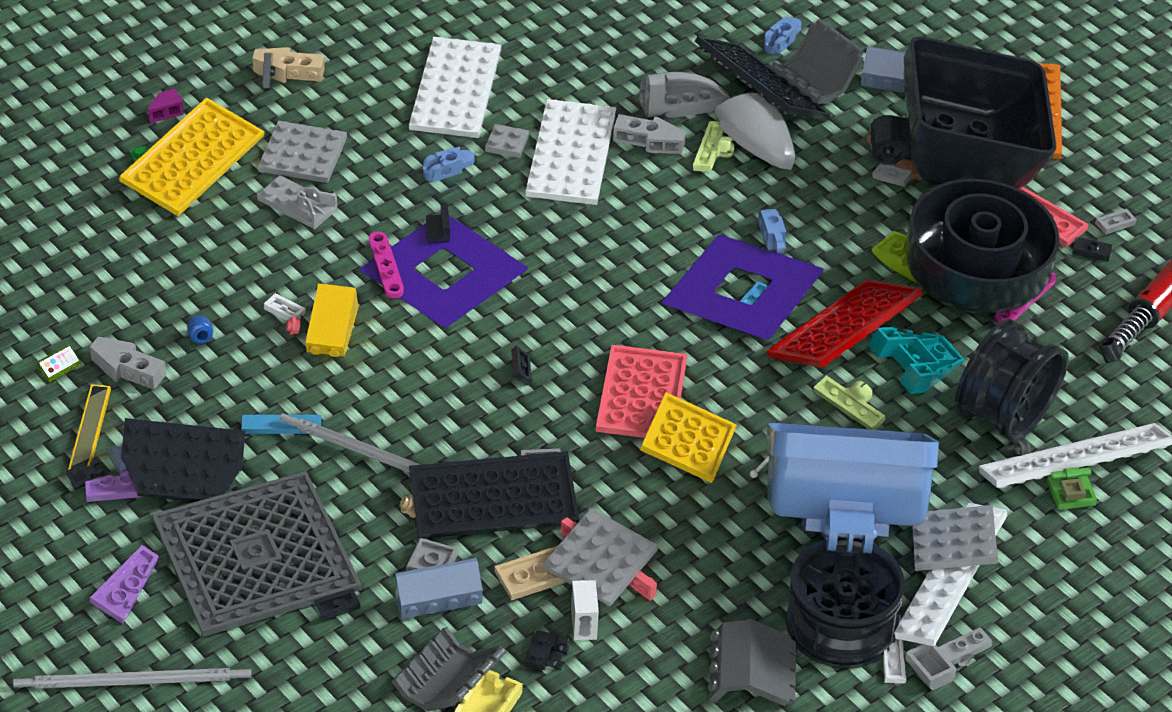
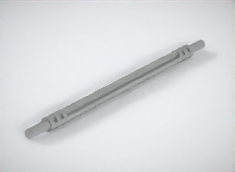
M282 414L280 417V421L297 427V430L403 471L409 472V466L421 465L301 418L299 420L286 414Z
M230 668L45 675L35 676V678L14 679L13 686L14 688L35 687V689L230 681V678H251L252 674L251 669L230 670Z

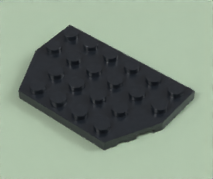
M125 418L121 459L128 470V475L134 484L137 496L197 502L225 494L229 490L243 467L245 431Z

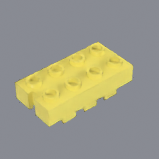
M489 670L469 690V693L463 698L454 712H510L522 694V683L506 677L505 681L500 680L498 673Z

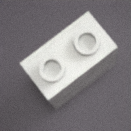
M595 580L572 581L571 614L574 640L597 639L599 611Z

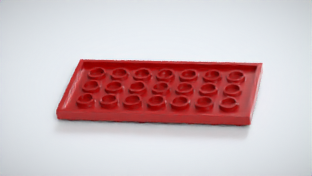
M866 279L766 350L767 355L770 358L790 361L791 363H800L818 368L826 367L833 359L840 357L844 351L852 348L855 343L866 338V335L877 330L884 322L891 320V317L895 314L902 312L905 307L914 303L916 299L923 295L921 288Z

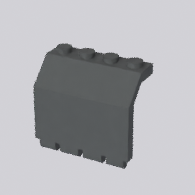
M818 19L816 23L811 24L795 55L785 63L773 62L771 68L776 71L775 74L777 76L787 79L789 85L799 88L801 94L811 97L813 103L820 105V103L829 104L846 91L864 59L862 57L864 50L853 44V42L831 26L829 27L827 23Z
M752 619L722 623L717 629L713 630L710 636L712 643L709 654L711 657L709 667L710 682L708 684L709 700L717 702L728 691L747 690L783 706L795 704L796 642L791 640V636Z
M447 627L442 628L391 682L403 698L426 711L454 706L501 659L506 650L501 645L472 651L459 644Z

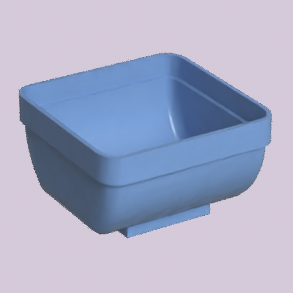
M767 423L766 449L769 452L767 497L770 506L779 516L802 518L801 524L806 531L823 532L827 536V551H836L837 538L839 537L846 538L847 552H852L853 539H862V553L871 554L873 540L877 536L888 537L889 524L917 526L925 520L929 506L933 467H937L939 442L920 433Z

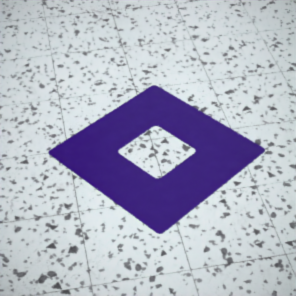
M449 216L450 242H428L427 226L425 223L391 247L404 287L401 299L442 327L450 326L528 270L527 266L451 216ZM443 248L474 267L473 271L447 289L440 288L414 270L416 266ZM374 259L360 268V271L382 285Z
M718 235L662 303L760 338L770 339L824 269L730 237ZM733 268H740L772 279L770 285L753 305L714 292Z

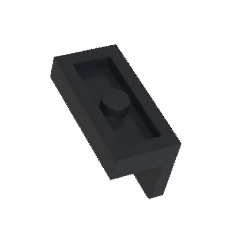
M448 203L440 204V215H426L428 242H450Z

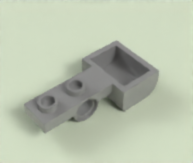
M980 627L939 647L936 644L935 646L922 644L907 651L905 660L931 690H935L955 679L956 668L954 664L957 663L959 666L967 665L975 654L992 647L993 641Z

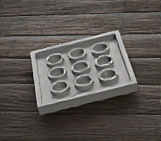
M278 121L260 160L258 171L328 183L346 142L347 132Z
M993 505L927 511L925 520L920 525L913 526L916 571L998 563Z
M591 508L543 563V569L571 585L572 581L595 580L597 600L611 606L656 553L658 545Z

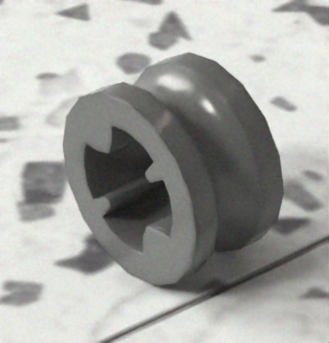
M1027 439L1015 441L1014 451L1016 456L1031 453L1030 443Z

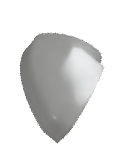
M665 72L646 75L641 81L639 90L640 104L647 118L663 116V114L668 118L714 112L719 104L730 99L728 92L714 81L697 74L685 72Z
M747 93L730 98L715 108L714 114L720 121L719 126L735 142L766 162L782 169L791 170L795 162V152L790 133L777 106L769 103L765 97L758 93Z

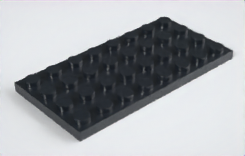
M702 36L696 37L694 42L699 45L700 50L710 53L712 59L723 63L722 66L725 69L732 70L734 76L745 80L747 86L757 89V93L767 97L769 103L779 106L782 113L788 116L793 114L796 117L813 118L817 121H820V119L828 120L831 114L813 103L810 98L801 94L798 89L789 85L785 79L777 76L773 70L740 45Z
M568 451L409 466L418 539L561 526V521L566 517L576 523H579L580 520Z

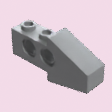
M619 114L614 125L613 141L646 147V152L682 154L685 147L686 131L656 116L652 121Z
M97 337L90 345L91 360L115 382L121 377L155 390L166 376L165 361L136 351V344Z

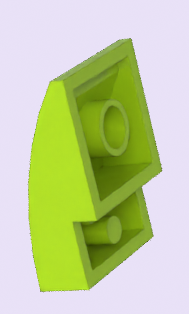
M893 231L873 247L872 252L889 268L916 282L906 262L905 241L907 235Z

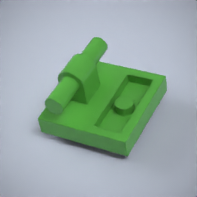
M1064 468L1063 471L1051 472L1047 476L1046 482L1058 510L1095 506L1097 504L1096 495L1087 477L1091 475L1090 468ZM1081 479L1086 491L1085 499L1066 501L1060 487L1061 481Z

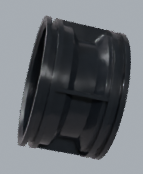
M1005 319L990 330L969 359L956 390L955 407L968 417L985 418L997 425L999 434L1013 443L1016 440L1021 441L1039 424L1057 396L1068 368V352L1055 344H1048L1045 347L1030 339L1029 334L1025 332L1022 325L1011 319Z
M837 538L836 551H827L826 540L819 541L806 548L797 557L792 567L790 580L791 598L788 603L786 616L787 632L791 636V640L796 642V648L813 661L835 668L863 667L883 658L884 651L887 649L888 653L890 651L889 646L896 641L894 632L899 625L898 610L904 596L905 579L898 562L887 551L873 544L871 554L862 553L861 539H853L852 552L846 551V538Z

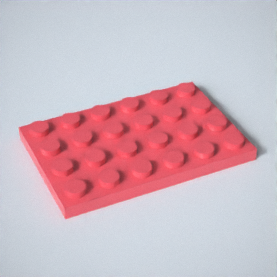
M612 345L596 423V432L645 438L665 393L667 392L681 399L688 354Z

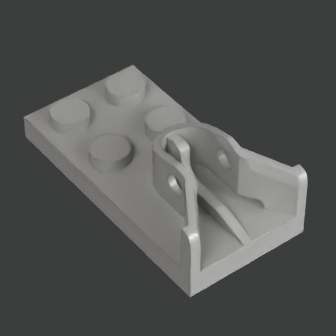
M281 175L257 194V200L313 229H316L337 210V195L335 193H326L315 188L302 187Z

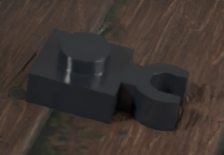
M98 459L93 460L88 467H86L85 463H81L66 471L74 490L86 486L85 482L92 480V476H101L105 473L103 468L95 470V467L101 464Z

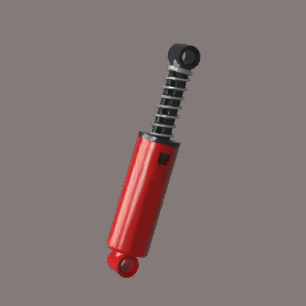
M1172 260L1129 304V316L1125 318L1108 338L1098 343L1105 363H1113L1122 357V352L1137 337L1141 330L1155 327L1171 310Z

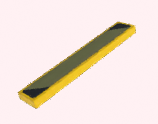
M91 385L68 470L81 463H85L86 467H88L93 461L111 393L110 386Z

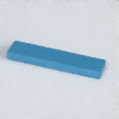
M242 415L241 430L245 431V434H308L297 430V427L280 421L281 415ZM289 415L300 420L302 418L321 426V415Z

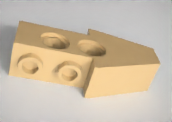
M288 47L255 49L253 72L263 75L264 54L273 53L272 66H275V76H272V79L286 83L287 79L322 81L324 55L291 52V48Z

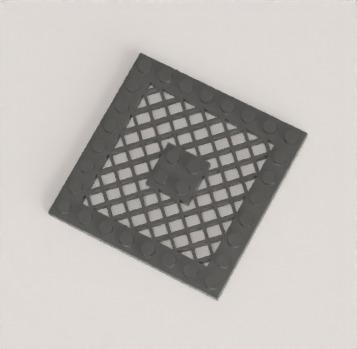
M307 471L152 514V520L203 637L313 605L316 600L353 589L354 592L362 590V584ZM285 500L291 501L292 504L288 505L283 502ZM266 505L273 507L271 511L264 508ZM278 510L285 511V515L277 513ZM246 511H250V512H253L254 514H253L252 516H249V515H246L245 513H246ZM291 514L298 515V519L291 518ZM259 515L267 517L265 521L258 519ZM227 516L235 518L233 522L225 520ZM272 519L280 521L279 524L271 523ZM240 520L247 522L246 526L240 525L238 523L240 522ZM207 522H211V523H214L215 525H214L213 527H210V526H207L206 524H207ZM289 524L293 527L291 529L285 528L284 525ZM253 525L259 526L260 529H259V530L252 529V526H253ZM221 526H223V527H226V528H228V529H227V531L225 532V531L219 530V528H220ZM188 527L195 529L193 533L186 530ZM298 528L306 530L305 533L297 532ZM235 530L241 533L237 536L232 534V532ZM201 531L208 533L207 537L201 536L199 534L201 533ZM280 533L286 535V538L282 539L277 536ZM214 536L220 537L221 540H220V541L213 540V537H214ZM292 538H295V539H298V540H300V541H299L298 544H297V543L291 542V539H292ZM227 540L230 541V545L225 544ZM195 541L201 543V546H194L193 543ZM305 542L313 544L311 548L303 545ZM207 546L215 548L213 552L206 550ZM285 548H289V549H292L293 552H292V553H288V552H285L284 550H285ZM222 550L228 553L224 556L219 554V552ZM299 552L307 554L305 558L297 556ZM201 556H204V557H207L208 559H207V561L205 562V561L199 560V558H200ZM313 556L319 558V561L315 562L310 559ZM282 559L287 560L285 564L282 563ZM213 561L221 562L220 566L212 564ZM294 562L300 564V566L296 568L291 566V564ZM227 565H230V566H233L234 569H233V570H229V569H226L225 567H226ZM305 567H309V568H312L313 571H312V572H308V571H305L304 569H305ZM273 568L279 569L280 572L279 574L271 572V570ZM207 570L215 572L213 576L207 575L205 573L207 572ZM319 571L327 573L325 577L317 574ZM286 572L294 574L292 578L286 577L284 575L286 574ZM253 574H257V575H260L261 577H260L259 580H258V579L252 578V575H253ZM220 575L228 577L226 581L218 579ZM299 577H302V578H305V579H307V580H306V582L304 583V582L298 581V578H299ZM266 578L274 580L272 584L264 581ZM235 579L241 581V583L236 585L232 581ZM279 583L287 584L286 588L279 587ZM246 584L253 585L254 588L251 590L245 588ZM216 585L221 587V589L217 591L212 589V587ZM260 588L268 590L266 594L258 591ZM228 589V590L234 591V594H233V595H229V594H226L225 592H226V590ZM240 594L248 596L246 600L238 597ZM220 600L228 602L226 606L218 604Z

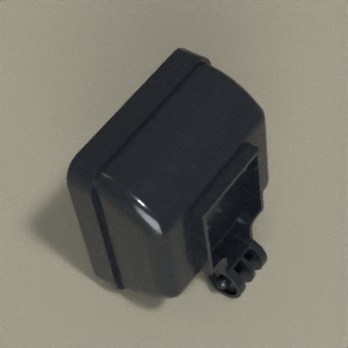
M914 37L911 39L903 58L907 114L905 118L883 115L872 121L870 124L871 152L874 160L883 165L895 164L902 159L912 160L915 169L924 181L939 185L960 179H985L1001 182L1018 189L1032 181L1042 168L1049 165L1057 145L1046 72L1040 64L1025 58L928 37Z

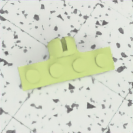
M709 121L693 163L694 171L711 172L718 156L729 158L733 155L734 144L731 142L733 139L729 136H724L725 132L719 126L720 121Z
M826 375L814 386L816 394L868 430L877 429L885 421V415L867 404L872 399V390L867 384L861 388L860 386L864 384L863 381H857L851 387L844 388Z

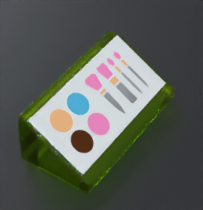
M70 345L64 346L37 362L38 372L49 382L81 365V361Z

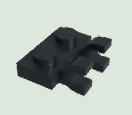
M537 630L524 660L525 667L545 671L546 667L549 666L561 670L563 654L567 655L569 651V646L567 645L569 638L559 637L557 639V634Z

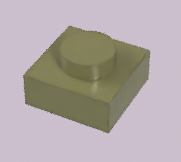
M1081 479L1061 481L1060 487L1066 501L1085 499L1086 491Z

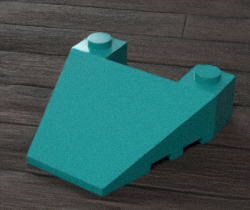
M894 327L878 328L868 345L878 358L893 357L901 365L905 373L900 382L910 394L927 392L965 360L944 336L924 332L921 335L913 334L912 330L899 332Z

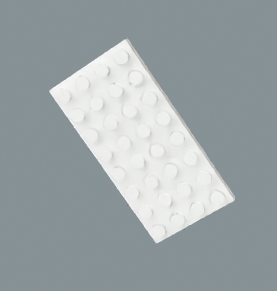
M433 37L410 119L409 130L479 138L501 52V44Z
M547 99L526 187V196L597 205L616 115V107Z

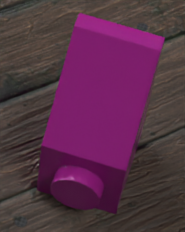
M176 89L158 93L148 107L150 124L184 115L183 101Z

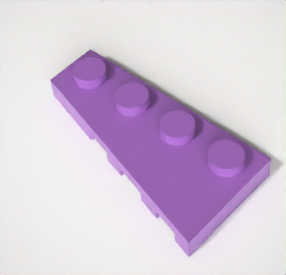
M128 470L122 471L118 476L108 475L85 482L87 502L141 496H137L134 484L128 475Z
M142 545L90 597V603L123 624L158 562L159 556Z

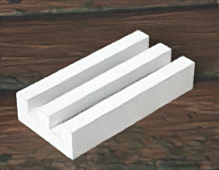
M276 293L264 303V310L286 321L290 320L291 316L301 319V315L304 316L306 314L304 307Z

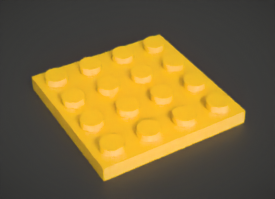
M666 392L640 450L712 483L737 424Z

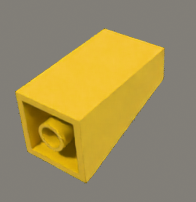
M318 283L305 342L307 352L314 355L327 354L332 357H345L358 311L356 288Z

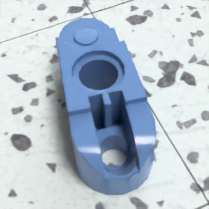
M784 17L773 25L765 34L764 50L774 55L782 53L801 31V21L797 18L786 19Z
M460 147L436 152L424 160L423 176L429 181H439L460 174L463 168L472 166L475 161V155L470 150H460Z
M776 209L760 210L758 222L767 249L783 254L784 249H786V229L782 217L779 216Z

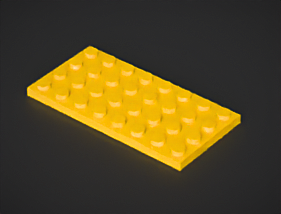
M206 97L121 174L119 181L179 216L263 138L264 131Z

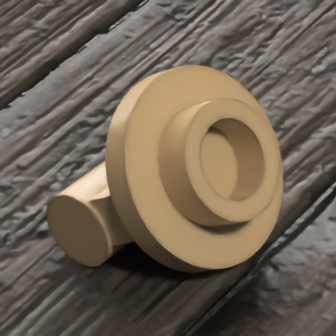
M409 494L401 499L399 506L402 513H407L410 517L415 518L413 495Z

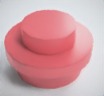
M291 316L290 320L286 322V331H289V335L298 334L300 319Z

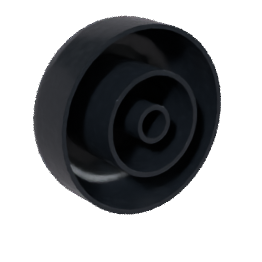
M985 179L953 180L931 188L915 203L911 212L905 241L906 262L916 282L924 291L939 302L970 313H1004L1026 305L1044 290L1052 274L1059 246V231L1049 211L1034 197L1018 188Z

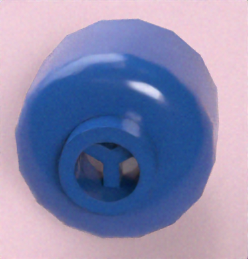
M195 316L189 320L187 332L194 343L204 344L211 340L213 328L206 317Z

